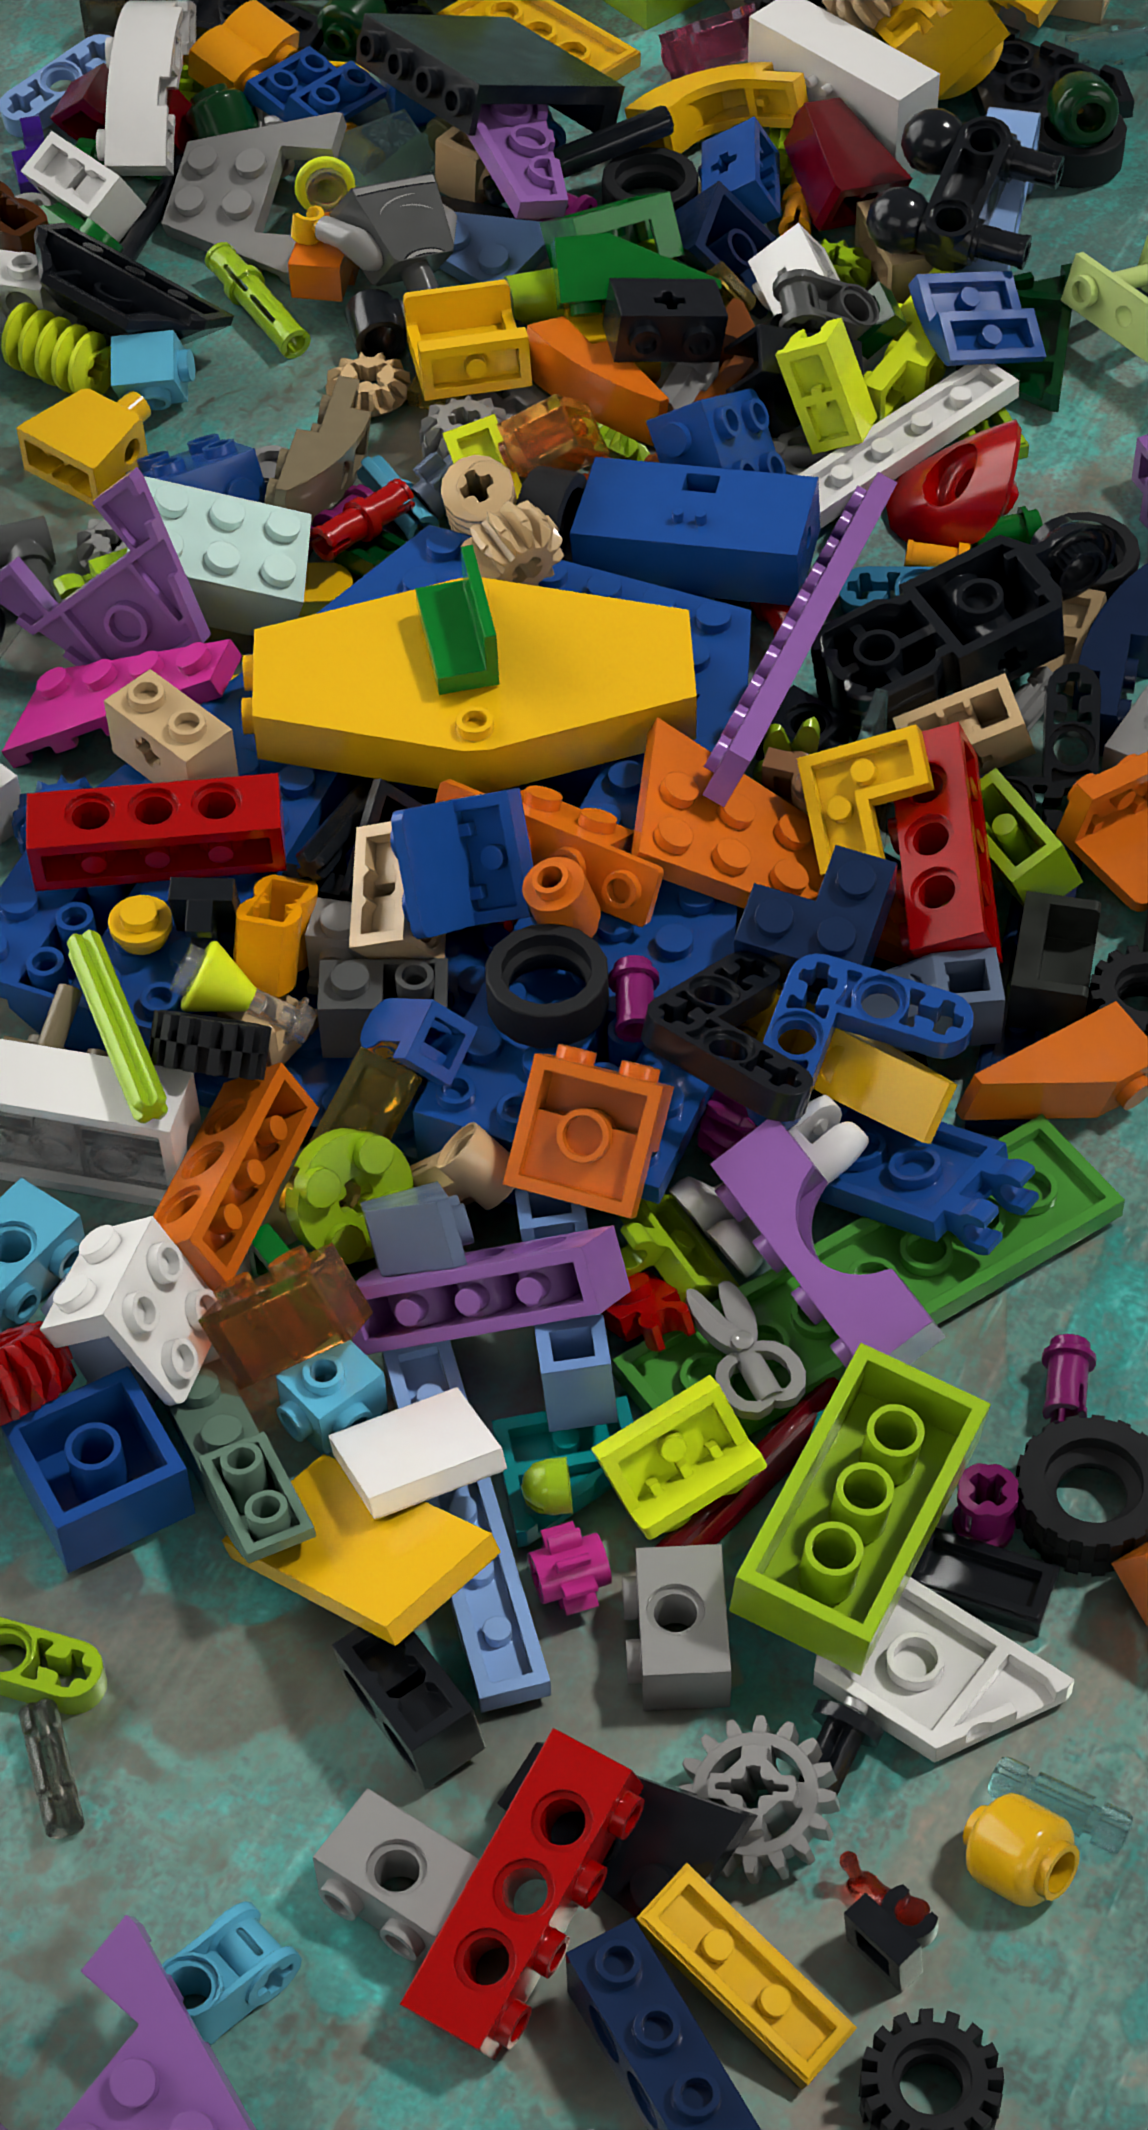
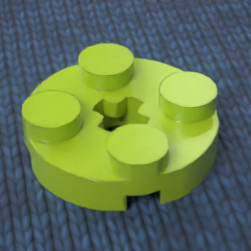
M334 1129L314 1139L300 1153L294 1165L299 1171L294 1179L293 1190L289 1188L286 1190L285 1209L290 1227L303 1245L342 1264H352L368 1260L375 1256L360 1203L414 1188L412 1172L401 1150L391 1143L389 1139L372 1132L358 1131L356 1129ZM350 1180L353 1184L361 1187L359 1201L353 1208L347 1206L340 1208L339 1201L347 1195L344 1185Z

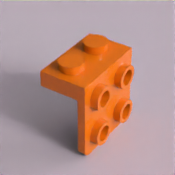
M1147 751L1140 755L1130 754L1123 758L1116 766L1097 775L1089 773L1081 777L1068 792L1067 799L1069 803L1055 834L1126 906L1136 912L1148 910Z

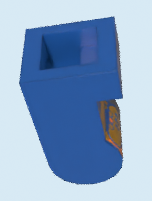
M388 998L381 1001L369 1014L361 1031L360 1042L362 1047L406 1073L415 1071L437 1085L451 1086L478 1027L433 999Z

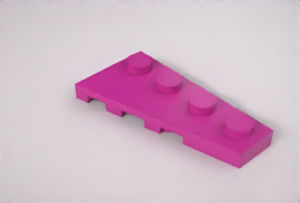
M226 639L209 643L196 642L187 647L159 652L147 651L140 655L114 660L101 659L91 664L69 668H53L46 671L37 681L35 692L1 752L11 766L17 768L32 762L33 751L50 746L57 754L75 748L79 741L77 736L101 728L106 736H110L104 700L149 669L153 670L199 705L203 702L220 698L225 692L242 655L233 641Z

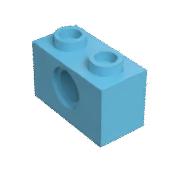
M22 1177L0 1197V1332L11 1327L14 1328L17 1324H23L34 1315L40 1301L63 1280L72 1268L79 1254V1245L85 1238L80 1214Z

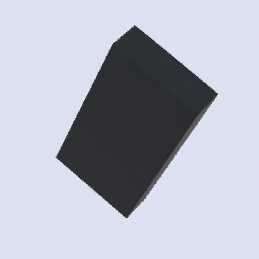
M936 1527L911 1578L975 1618L1039 1637L1058 1581L1060 1566Z

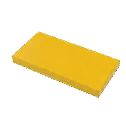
M458 0L436 13V15L510 17L615 81L641 66V53L639 50L553 0Z
M324 1453L291 1480L315 1528L316 1537L250 1564L242 1557L228 1535L221 1540L231 1559L394 1646L402 1642L501 1553L492 1533L425 1501L380 1519H374L338 1461Z

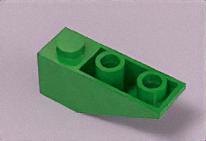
M611 233L554 237L551 243L557 310L570 308L571 317H588L603 314L602 305L606 303L609 278L715 279L718 289L722 288L720 279Z

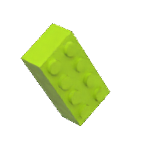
M860 1343L735 1577L729 1611L861 1676L980 1440L991 1404L870 1346Z

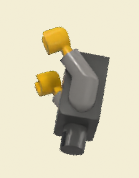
M433 173L351 188L329 214L330 216H324V210L317 205L307 209L306 217L299 213L292 215L291 238L294 241L304 245H313L321 241L338 248L363 270L369 282L375 286L403 281L407 292L440 288L433 273L451 256L454 250L457 215L452 209L442 203Z

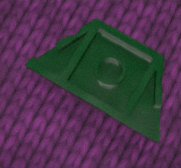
M1072 263L1061 265L1060 276L1034 281V276L1031 272L1013 275L1022 309L1034 308L1047 357L1042 362L995 364L1019 380V398L1051 412L1059 411L1072 316V308L1063 303L1061 298ZM956 365V370L962 368L965 365Z

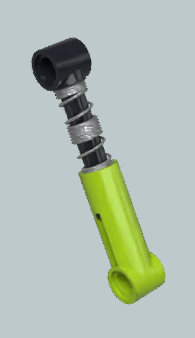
M654 239L637 244L657 253ZM677 257L670 258L672 260L679 262ZM553 268L504 276L510 287L511 308L514 319L529 325L565 316V309L557 310ZM366 289L350 298L345 307V318L358 356L361 351L366 357H374L380 352H383L387 360L398 357L407 343L403 300L400 301L398 298H393L387 291L381 289Z

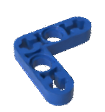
M814 953L803 956L790 969L762 1043L809 1071L813 1078L814 1087L835 1028L929 1057L947 1059L962 1053L970 1043L974 1014L968 1002L953 992L830 955ZM816 978H822L827 980V988H823L820 991L815 1004V1013L805 1009L807 988L812 986ZM877 993L886 994L896 1001L898 1010L892 1016L880 1019L868 1015L863 1010L861 1004L870 995ZM910 1004L918 1006V1014L915 1015L913 1027L906 1025ZM941 1016H948L953 1019L952 1027L947 1029L945 1035L933 1032L934 1024L940 1020ZM799 1029L808 1032L814 1038L816 1044L807 1053L796 1055L784 1051L779 1045L778 1039L788 1030ZM746 1107L748 1117L755 1125L759 1126L768 1119ZM800 1119L781 1123L786 1127V1129H790L791 1127L796 1125Z

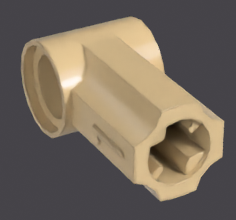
M468 1123L451 1137L440 1152L410 1166L414 1187L438 1181L448 1197L457 1194L460 1204L463 1203L466 1206L476 1201L485 1210L492 1209L506 1199L515 1189L514 1187L503 1185L510 1152L477 1123Z

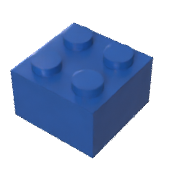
M128 1366L62 1395L55 1400L43 1404L40 1409L23 1415L19 1420H14L1 1426L12 1470L67 1573L196 1513L187 1468Z

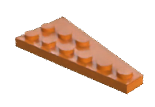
M657 717L647 733L631 854L661 866L664 870L663 880L743 909L746 907L754 883L816 901L824 878L820 875L808 815L746 774H743L725 807L703 796L702 794L714 774L704 767L711 752ZM895 894L874 956L897 965H902L912 960L907 959L900 941L899 924L907 922L906 907L900 904L897 894Z

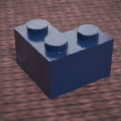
M835 845L816 901L754 883L734 937V953L748 951L768 957L779 967V982L785 984L794 963L803 956L814 953L826 954L870 967L896 894L897 863ZM816 978L812 986H808L807 991L819 994L823 988H827V980Z

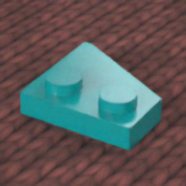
M627 1396L616 1398L618 1422L549 1432L546 1411L491 1420L492 1434L502 1447L507 1469L503 1470L501 1475L517 1547L530 1545L541 1537V1530L559 1525L613 1488L591 1448L633 1423ZM567 1457L573 1513L552 1516L538 1514L526 1504L521 1489L524 1473L535 1462L548 1458Z

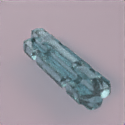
M1002 1757L997 1763L988 1784V1794L992 1798L996 1799L1008 1793L1026 1796L1064 1817L1071 1825L1074 1836L1080 1838L1084 1832L1092 1836L1090 1844L1111 1854L1119 1853L1125 1845L1133 1825V1816L1130 1812L1108 1802L1104 1804L1103 1808L1095 1805V1796L1044 1772H1040L1038 1777L1029 1774L1031 1766L1011 1757Z

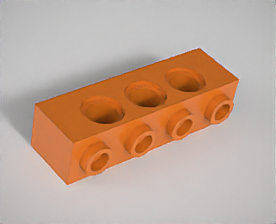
M282 1062L266 1067L263 1080L236 1078L223 1084L153 1215L213 1292L231 1285L319 1110L316 1103Z

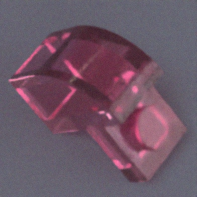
M754 2L684 24L658 35L662 46V62L669 71L671 79L674 80L702 70L747 60L749 16L756 12Z

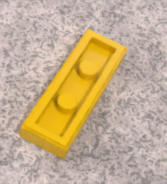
M688 1863L674 1875L635 1918L646 1939L801 2090L811 2083L857 2029L838 2008Z

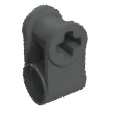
M808 269L790 270L778 276L773 282V296L781 305L782 319L779 321V327L799 331L805 329V332L817 334L827 321L842 317L849 339L858 340L879 319L877 302L865 288L857 284L841 282L819 275Z

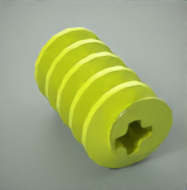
M29 302L17 305L10 313L1 337L3 358L10 368L25 372L28 376L41 379L44 383L57 386L60 390L71 394L81 389H91L103 395L111 385V346H106V339L103 334L95 331L88 332L85 326L76 323L72 325L69 319L60 316L55 317L53 312L45 309L38 310L36 305Z

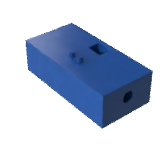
M595 457L570 531L573 563L700 597L792 606L808 576L820 532L819 477Z

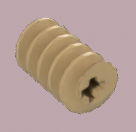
M480 455L461 458L448 468L442 478L441 495L451 531L472 536L470 527L481 524L487 517V511L494 514L500 511L507 501L516 505L517 497L509 468L489 456Z

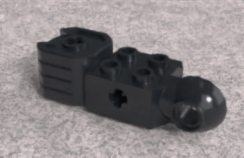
M1060 516L1044 523L1035 532L1030 544L998 535L900 584V595L892 599L872 600L822 625L811 646L818 699L850 717L849 736L855 742L879 735L884 729L889 731L897 730L892 718L947 697L951 693H957L1004 673L1007 676L1008 682L1062 656L1065 654L1062 601L1077 597L1092 587L1106 572L1115 554L1116 540L1113 532L1098 522L1086 520L1072 521L1069 517Z

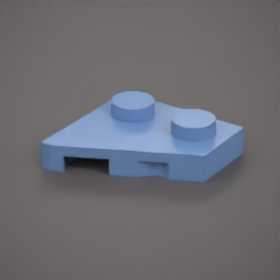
M455 212L457 224L454 250L439 269L464 284L502 280L504 276L534 271L548 257L540 227L541 221Z

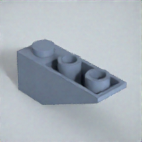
M996 947L930 953L884 971L953 992L963 997L971 1006L974 1014L971 1040L968 1046L1001 1043L1005 995ZM877 993L870 995L861 1004L863 1010L868 1015L880 1019L890 1017L898 1010L896 1001L886 994ZM818 997L807 1002L815 1006ZM909 1005L907 1026L913 1027L915 1015L918 1014V1006ZM941 1016L940 1020L934 1024L933 1032L945 1035L947 1029L952 1027L953 1019L948 1016ZM893 1046L894 1048L900 1050L901 1052H908V1051H910V1050L903 1049V1048H900V1047H897V1046Z

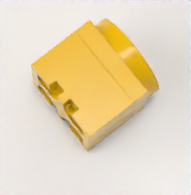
M903 0L900 5L890 10V18L883 17L880 19L874 29L867 26L878 40L940 73L938 100L957 97L978 85L995 67L1003 50L1004 39L1010 35V32L987 0Z

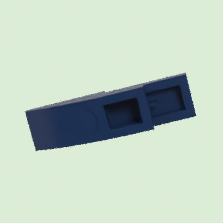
M1148 563L1120 585L1104 604L1089 630L1080 654L1078 664L1085 665L1094 671L1100 681L1099 756H1103L1105 744L1131 709L1132 700L1121 699L1122 693L1134 694L1136 677L1148 679ZM1075 682L1072 710H1077L1081 696L1089 695L1088 693L1079 692L1078 682Z

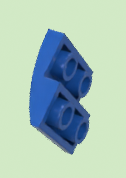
M309 45L247 80L243 93L254 106L270 116H277L283 122L333 112L343 113L346 121L385 98L388 90L352 60L336 68L326 57Z

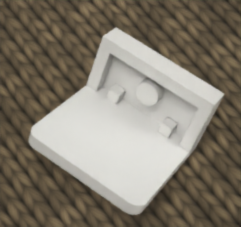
M150 1216L115 1226H100L91 1231L79 1245V1254L65 1281L56 1290L53 1296L54 1303L40 1331L55 1348L109 1336L163 1403L172 1406L181 1404L187 1399L221 1326L225 1313L223 1304L216 1294L210 1290L156 1219Z

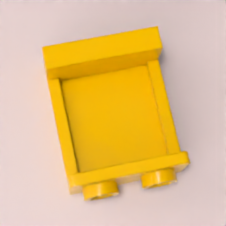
M502 279L407 292L403 295L407 343L425 401L532 386L529 337L525 327L517 328L512 314L510 287L507 280Z

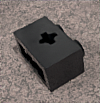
M609 278L602 325L614 362H720L728 314L715 279Z

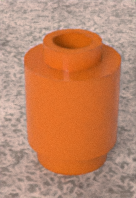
M552 857L532 867L524 878L522 893L537 924L564 925L579 929L592 938L598 929L601 910L581 866L569 858Z

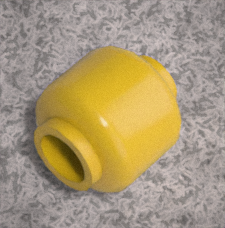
M1008 1793L996 1798L988 1806L981 1805L970 1815L964 1827L963 1842L967 1846L966 1866L970 1875L977 1883L1016 1905L1033 1907L1046 1900L1053 1901L1067 1890L1074 1879L1080 1861V1851L1075 1845L1074 1832L1071 1825L1064 1817L1026 1796Z

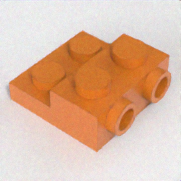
M558 1044L555 1055L535 1053L503 1185L630 1219L636 1218L652 1152H658L674 1086L659 1083L661 1070L651 1066L625 1060L621 1061L619 1072L594 1066L597 1053L573 1046Z

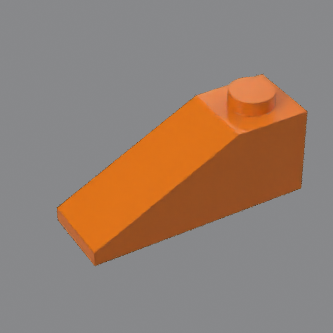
M1115 1001L974 1074L955 1112L962 1120L1034 1119L1041 1114L1046 1119L1098 1118L1118 1106H1121L1124 1110H1129L1137 1106L1148 1096V1037L1119 1003Z

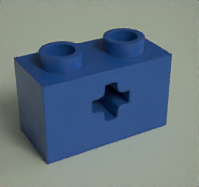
M755 116L702 142L701 165L698 167L701 193L717 181H720L762 224L781 216L780 153Z

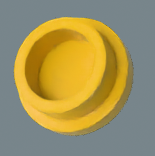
M136 895L120 901L113 907L108 917V926L112 938L122 949L131 954L146 955L164 946L172 930L173 919L169 906L163 900L150 895Z

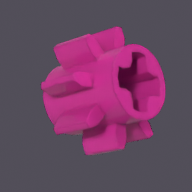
M573 1521L541 1530L544 1546L527 1554L530 1573L541 1603L547 1604L558 1600L560 1609L564 1608L566 1616L599 1607L595 1592L599 1591L598 1588L612 1584V1576L606 1551L598 1533L582 1536L580 1528H575Z

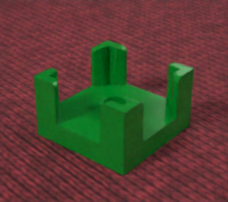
M670 191L634 196L565 215L564 217L540 222L551 268H553L551 243L554 237L611 233L634 244L654 238L658 254L668 258L685 255Z

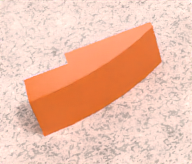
M324 211V216H330L329 214L332 211ZM320 241L313 245H304L296 242L288 262L291 298L343 302L347 286L355 285L360 267L338 248Z
M565 316L527 325L532 380L538 386L582 416L620 432L629 438L654 446L646 421L667 413L669 398L633 362H614L608 341L591 344Z

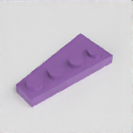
M481 104L475 136H468L514 217L516 219L532 221L541 218L564 217L568 196L560 160L555 158L553 153L555 138L553 130H549L546 120L549 112L547 105Z

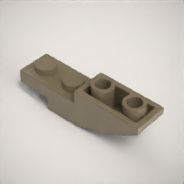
M339 375L332 396L323 394L321 398L317 423L312 424L310 431L296 429L290 449H280L275 479L270 478L268 481L265 504L312 514L311 522H313L314 517L319 512L332 508L343 497L345 490L353 485L358 477L357 471L362 467L361 461L367 457L372 415L370 411L357 409L360 379Z

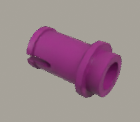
M629 955L615 962L614 968L608 974L609 988L615 993L617 1022L615 1023V1032H617L618 1038L623 1041L636 1043L643 1042L641 1040V1032L647 1006L654 999V991L660 982L659 972L653 967L652 962L648 958L640 955Z
M1075 1334L1057 1335L1050 1340L1049 1346L1042 1352V1364L1047 1369L1045 1403L1042 1414L1045 1419L1051 1418L1050 1423L1054 1422L1057 1424L1065 1421L1066 1417L1079 1415V1418H1087L1089 1372L1094 1370L1097 1359L1096 1354L1090 1349V1342L1082 1336Z

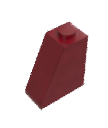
M840 97L804 103L796 112L793 118V125L783 142L796 179L802 187L801 192L813 224L819 231L856 225L857 202L875 199L879 193L893 187H908L913 179Z

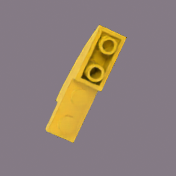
M778 984L773 1004L768 1009L743 1023L737 1029L763 1042L783 987ZM806 1002L805 1009L815 1013V1006ZM835 1028L813 1089L922 1143L931 1144L957 1088V1084L887 1043ZM799 1029L788 1030L778 1039V1043L784 1051L796 1055L807 1053L816 1044L814 1038L808 1032Z

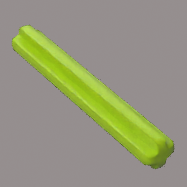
M87 930L82 935L73 933L67 941L69 948L68 956L131 1114L136 1121L144 1124L151 1119L161 1120L168 1111L166 1105L167 1097L100 934L93 930Z

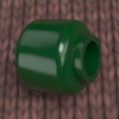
M328 0L317 17V26L321 29L322 38L327 47L337 54L356 58L357 40L362 30L364 14H388L384 0Z
M1076 71L1068 73L1059 79L1049 92L1046 104L1048 119L1062 138L1072 144L1089 146L1099 143L1110 135L1117 124L1119 116L1118 98L1111 87L1093 72Z
M226 83L216 84L203 89L190 99L192 106L186 113V122L194 140L259 127L245 94L239 89H228Z

